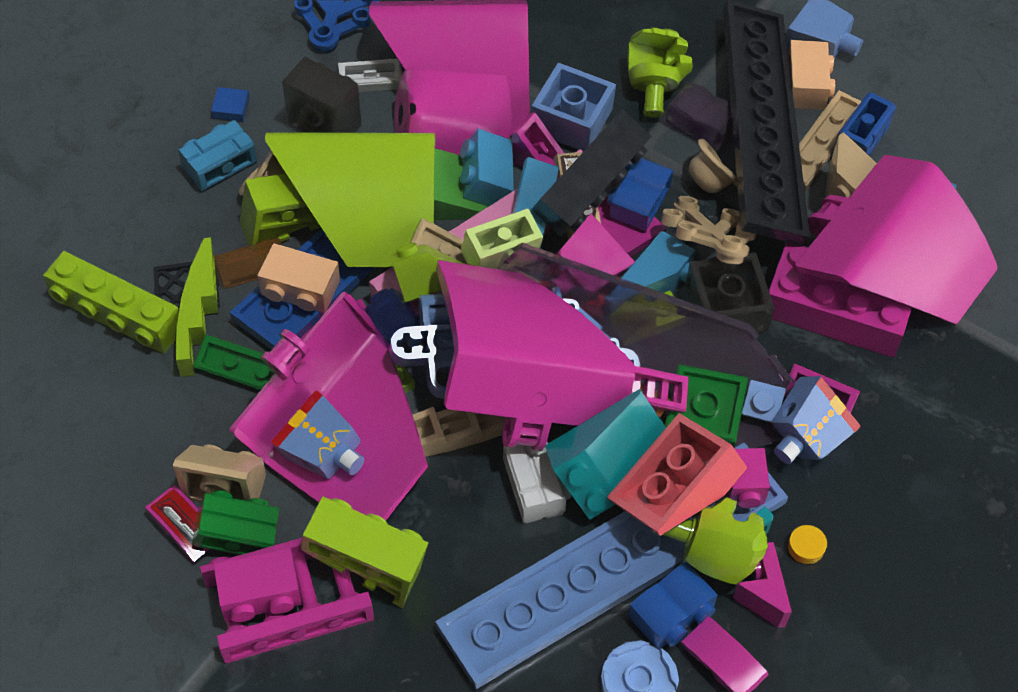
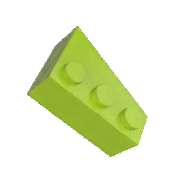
M287 174L245 180L240 226L251 253L261 250L259 244L279 237L280 242L291 239L289 233L308 226L310 231L321 227Z

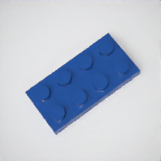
M322 228L298 249L302 252L338 262L340 283L329 307L342 292L349 293L374 270V267H347ZM259 286L230 311L232 321L271 350L281 339L279 334L284 329L291 331L301 338L324 315V313L318 311H305L297 305L284 301H272L261 295Z

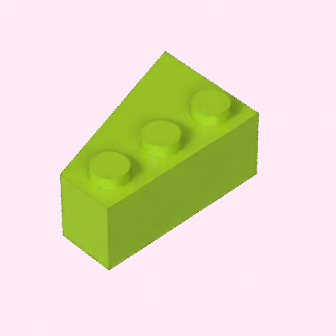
M322 496L303 533L301 550L340 573H343L345 569L355 572L365 578L362 586L371 591H374L376 586H379L395 596L393 604L403 608L421 569L429 542L424 541L418 533L412 530L403 529L401 531L388 525L378 515H365L353 510L350 504L341 499L333 498L331 500Z

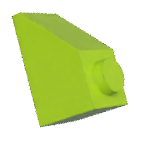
M416 243L405 244L397 248L396 253L391 254L392 264L405 302L417 299L419 295H430L442 291L436 270L438 260L464 264L426 244L419 246Z

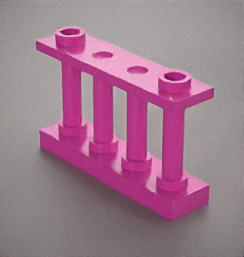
M302 538L232 558H215L207 565L200 566L206 588L217 586L214 563L291 548L303 608L299 612L286 616L272 612L264 613L266 618L262 623L248 627L243 625V622L226 621L228 629L224 634L217 635L219 648L225 664L373 621L374 614L369 593L359 594L355 592L348 569H345L343 573L333 569L340 597L337 601L324 605L318 603L306 560L314 557L301 550Z

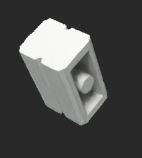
M516 445L513 448L503 446V461L522 521L530 523L541 520L543 517L549 518L563 514L566 510V500L571 498V494L553 471L546 448L542 451L532 450L531 446Z

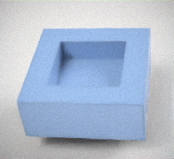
M751 380L742 416L773 423V418L782 405L786 389Z

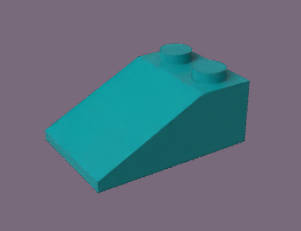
M639 388L545 445L553 471L587 517L592 519L615 505L607 496L666 427Z

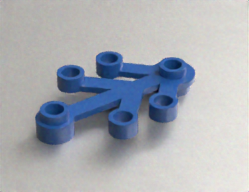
M295 0L294 8L296 15L302 17L311 29L309 32L311 45L319 52H330L336 48L340 36L358 28L370 26L371 17L369 9L364 7L380 0H350L347 2L345 0H315L325 14L323 23L313 12L312 0ZM353 13L352 19L336 24L339 18Z

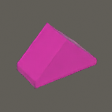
M535 112L531 113L512 134L513 163L523 168L527 157L555 165L554 157L556 154H564Z

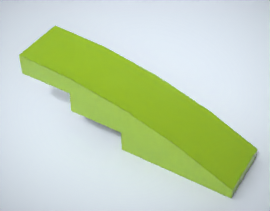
M211 237L203 239L190 267L181 297L176 328V362L180 377L195 376L193 345H201L206 334L205 314L219 313L215 255Z

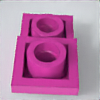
M709 616L681 641L685 650L708 668L715 680L729 692H751L769 675L767 670L735 638Z

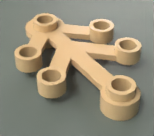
M690 196L678 197V201L674 202L673 209L663 210L661 223L668 227H676L675 236L677 238L714 248L717 251L716 258L725 263H742L744 257L749 252V247L745 244L756 237V234L741 231L740 211L735 209H723L720 221L716 225L699 212L698 200ZM733 227H737L735 236L726 235Z

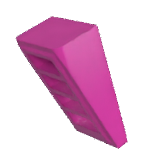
M635 366V379L631 393L638 390L641 380H644L643 394L653 409L678 413L686 412L689 377ZM655 382H659L658 398H654ZM669 383L673 384L672 401H667Z

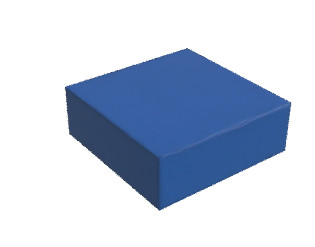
M218 87L211 109L212 118L243 122L250 99L249 90Z

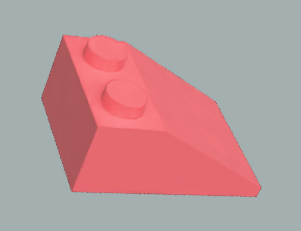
M679 413L607 498L661 536L722 498L745 472L747 466L730 443Z

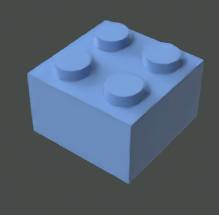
M558 62L532 104L531 113L535 112L555 141L578 150L581 149L584 152L596 139L613 110L616 84Z

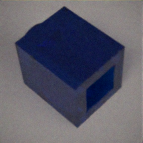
M386 288L377 292L370 299L371 304L364 308L389 344L394 333L400 328L420 326V319L409 302H405L403 294L393 288L389 290Z

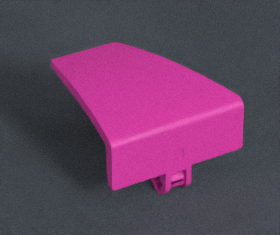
M526 0L374 1L370 4V17L406 71L411 69H428L506 75L512 113L510 135L530 115L528 4Z
M884 155L849 198L828 195L823 199L820 210L817 213L811 214L808 218L809 230L817 238L795 264L797 271L800 273L856 286L952 324H958L997 271L996 261L984 234L965 202L944 173L931 162Z
M442 260L437 261L436 270L448 310L454 343V355L444 398V405L447 409L505 416L502 430V440L505 447L513 448L516 445L531 446L532 450L542 451L547 443L551 423L578 426L631 394L635 379L634 363L598 327L561 297L522 273Z
M342 292L303 340L291 331L284 329L279 334L281 339L270 352H264L260 358L275 374L229 430L252 453L262 457L265 465L318 504L322 496L331 500L337 498L350 504L353 510L365 515L375 514L386 521L428 468V464L407 396L395 363L389 356V347L383 332L350 294ZM315 390L319 391L352 426L361 439L355 451L362 455L365 460L361 469L354 475H350L342 468H339L331 478L326 479L285 459L271 443Z

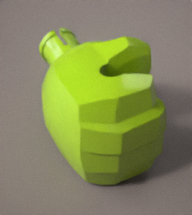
M654 27L642 29L633 34L628 44V75L633 88L645 92L643 114L646 117L657 118L664 115V93L676 89L679 83L692 72V57L684 55L688 49V43L679 36L677 31Z
M726 497L715 506L706 507L696 513L695 518L692 520L686 519L662 535L684 542L683 560L712 578L736 585L756 569L759 561L763 559L768 544L763 518L752 512L748 516L747 521H737L733 517L737 501Z

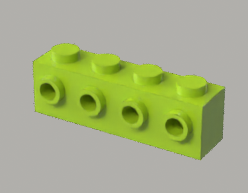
M63 251L43 274L48 287V294L58 303L65 304L86 317L92 318L110 327L112 330L120 332L162 354H165L175 342L179 315L177 306L66 251Z

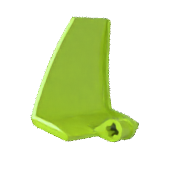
M266 132V143L347 267H393L391 254L396 253V249L400 246L409 244L419 220L423 218L434 224L435 133Z

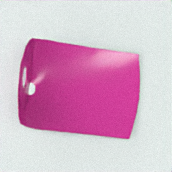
M411 69L404 71L395 100V133H435V148L460 155L463 142L466 139H470L478 128L507 139L510 138L512 113L506 75L428 69ZM410 103L416 105V112L413 115H410ZM402 105L403 120L400 125L398 121L399 108Z

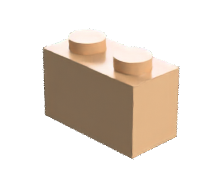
M791 40L788 57L794 107L824 110L828 98H833L835 93V79H830V74L833 72L834 56L829 55L828 42Z
M274 243L257 275L261 295L275 302L284 301L297 305L305 311H318L321 313L327 311L340 283L337 261Z

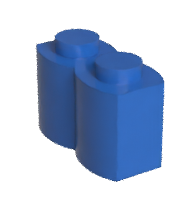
M641 158L635 165L632 163V165L627 164L624 167L628 174L620 181L622 183L619 188H612L607 205L611 206V218L647 231L671 187L674 170Z
M686 562L670 572L658 584L650 587L630 604L627 616L657 649L666 644L672 647L684 638L687 633L686 627L695 622L699 625L708 616L711 617L714 614L717 594Z

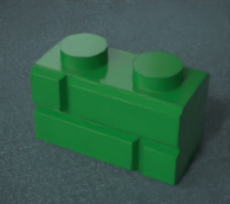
M213 491L210 494L204 493L197 511L192 546L239 555L274 546L279 507L269 506L268 501L260 498H251L247 501L234 499L232 494L225 491Z

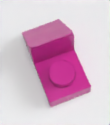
M774 542L767 543L768 548L763 559L759 561L756 569L751 573L754 581L738 583L733 597L737 602L779 628L786 626L792 611Z

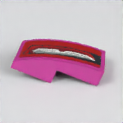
M175 484L144 508L167 537L170 536L192 563L210 550L208 548L192 546L198 508Z

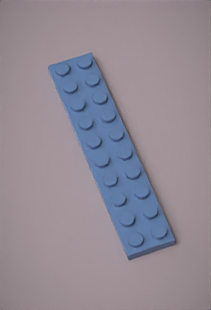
M744 442L735 447L734 449H744L749 447ZM768 473L770 489L765 504L754 508H741L739 505H736L733 517L737 521H744L752 512L756 513L765 506L770 512H773L786 504L788 496ZM726 494L722 498H720L719 500L715 501L707 507L715 506L717 503H719L721 500L727 497ZM623 512L435 621L436 629L474 688L478 689L668 575L678 566L686 563L683 560L684 542L653 533V530L627 512ZM694 514L688 519L692 520L693 518H695L696 514Z

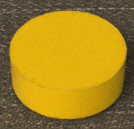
M811 525L797 527L792 532L788 541L790 555L796 561L803 564L818 562L823 557L827 548V539L824 533Z

